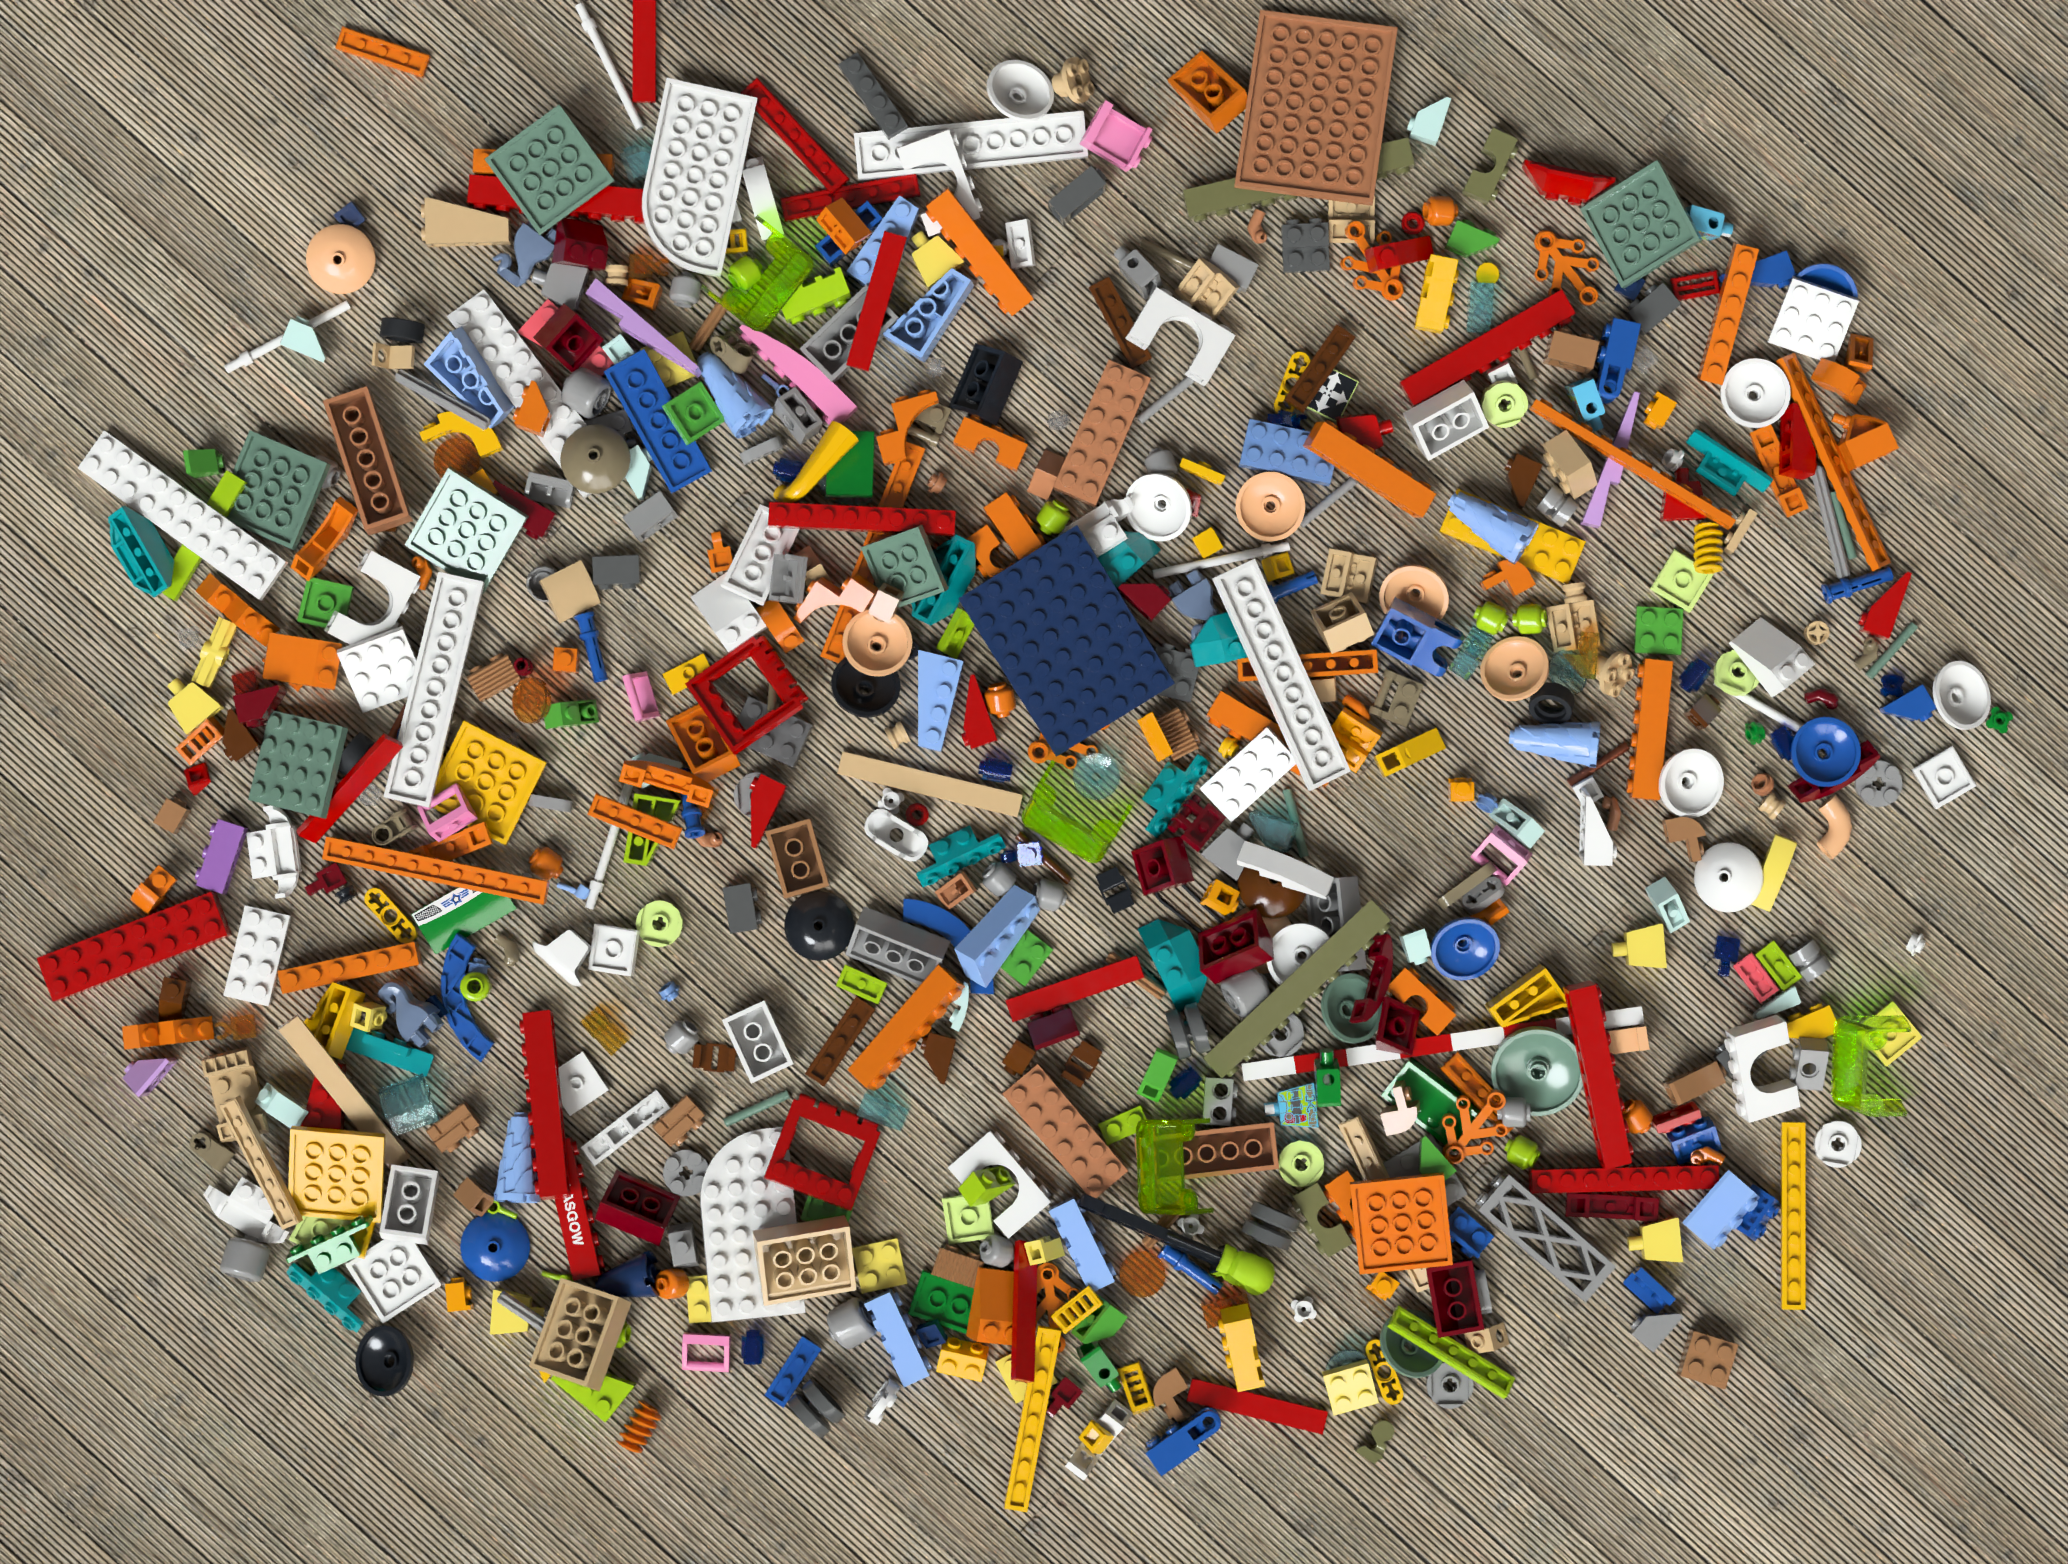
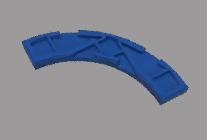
M904 899L903 922H911L929 927L944 936L954 947L971 931L960 919L939 906L924 901ZM969 979L970 992L972 994H994L993 979L986 988Z
M457 933L445 956L441 975L442 1003L448 1012L446 1017L449 1025L462 1046L473 1057L482 1062L495 1042L478 1026L471 1014L467 999L464 998L460 991V982L467 973L468 962L477 945L460 933Z

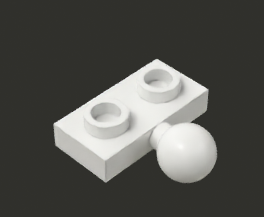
M1023 219L1005 223L1008 242L996 239L992 244L1003 245L1004 256L1009 251L1012 269L1035 266L1030 220Z

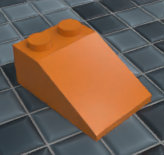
M1202 50L1167 80L1196 115L1216 134L1246 109L1247 93L1245 89Z
M269 633L262 679L335 690L340 661L337 650L342 648V644Z
M699 704L666 720L692 773L707 783L741 766L737 756L732 753Z
M978 1267L966 1333L967 1337L976 1342L1012 1345L1014 1271Z

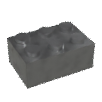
M748 696L738 718L745 730L767 714V704ZM791 716L749 745L748 748L795 768L813 725Z

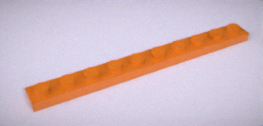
M1792 353L1776 360L1778 367L1788 379L1791 391L1790 396L1799 405L1809 435L1817 450V455L1822 461L1827 477L1836 491L1837 499L1842 504L1846 518L1856 535V540L1865 554L1867 564L1870 565L1872 571L1890 564L1891 561L1796 354Z
M1536 399L1529 408L1530 411L1563 431L1567 430L1573 437L1725 529L1729 530L1735 523L1736 519L1732 518L1733 514L1727 509L1721 507L1719 510L1712 506L1713 502L1702 495L1698 497L1692 493L1693 489L1683 483L1680 485L1672 481L1673 477L1663 471L1660 473L1652 469L1653 465L1643 459L1640 461L1632 457L1633 453L1624 447L1618 449L1613 446V441L1604 435L1598 437L1592 433L1593 429L1584 423L1579 425L1572 421L1573 417L1564 411L1559 413L1552 409L1553 405L1544 399L1540 401Z
M906 441L905 452L907 460L895 463L878 507H904L924 456L925 448ZM868 532L863 546L889 537L893 533ZM861 550L851 578L858 574L871 584H874L875 581ZM845 605L839 606L820 657L836 663L845 658L842 645L844 630L849 621L859 614L860 611Z
M326 836L322 856L323 860L542 905L546 904L550 881L331 836Z

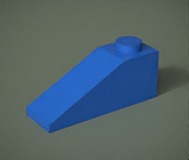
M1787 250L1757 261L1750 286L1772 288L1778 285L1779 289L1789 286L1792 277H1795L1796 273ZM1725 274L1718 278L1721 283H1723Z

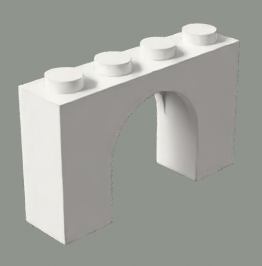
M945 129L896 147L904 171L928 162H941L949 166L957 179L954 196L973 220L981 218L979 212L983 211L979 198L974 199L971 190L975 189L971 176L966 177L963 168L967 167L963 154L958 155L955 146L959 145L955 132L950 133L949 129ZM925 211L921 212L920 215L928 237L940 233L942 226L938 221L933 223Z
M1156 287L1125 339L1146 350L1162 324L1169 321H1182L1188 324L1196 332L1199 346L1193 361L1184 375L1205 386L1236 335L1231 333L1232 330L1223 324L1218 325L1211 321L1212 318L1208 314L1198 313L1193 310L1192 305L1188 302L1175 299L1170 291Z
M367 549L357 570L380 581L385 586L389 595V606L386 613L375 622L359 623L335 610L324 631L351 645L397 628L399 623L396 621L400 614H404L408 609L410 603L408 599L411 593L415 594L420 586L418 581L420 576Z
M1774 1015L1725 1030L1727 1039L1724 1040L1730 1056L1728 1066L1734 1079L1732 1089L1737 1097V1103L1735 1104L1737 1114L1750 1123L1799 1108L1800 1102L1797 1085L1790 1080L1784 1079L1764 1086H1755L1750 1077L1751 1066L1758 1055L1766 1050L1790 1043L1786 1021L1778 1015Z
M990 1130L950 1164L948 1169L961 1184L973 1171L981 1170L989 1165L1005 1166L1015 1174L1019 1183L1018 1195L1015 1201L993 1220L1009 1239L1051 1202L1048 1198L1051 1194L1043 1184L1039 1187L1033 1181L1036 1176L1028 1167L1025 1169L1021 1167L1018 1163L1021 1159L1013 1149L1008 1151L1003 1146L1006 1142L997 1131L993 1134Z

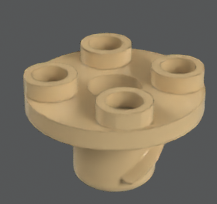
M1071 57L1065 60L1060 73L1055 74L1052 78V87L1056 94L1060 97H1069L1078 104L1086 102L1090 95L1094 94L1095 88L1090 80L1087 60L1078 57Z
M1616 651L1609 658L1598 656L1591 666V673L1599 680L1602 693L1615 698L1619 696L1626 682L1632 680L1635 671L1631 668L1632 660L1630 655L1624 651Z

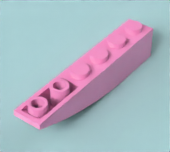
M743 324L739 327L742 332L740 337L748 345L753 343L759 349L756 353L765 362L769 359L775 365L772 369L781 378L786 376L791 381L789 386L791 388L796 387L800 393L802 392L808 398L806 401L814 411L818 408L824 414L821 418L828 425H830L831 421L843 424L858 409L834 383L806 358L764 333Z

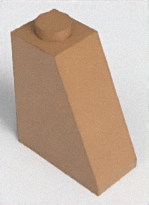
M1711 1061L1663 1082V1086L1671 1104L1679 1106L1726 1083L1724 1077L1727 1074L1721 1064H1718L1717 1061Z

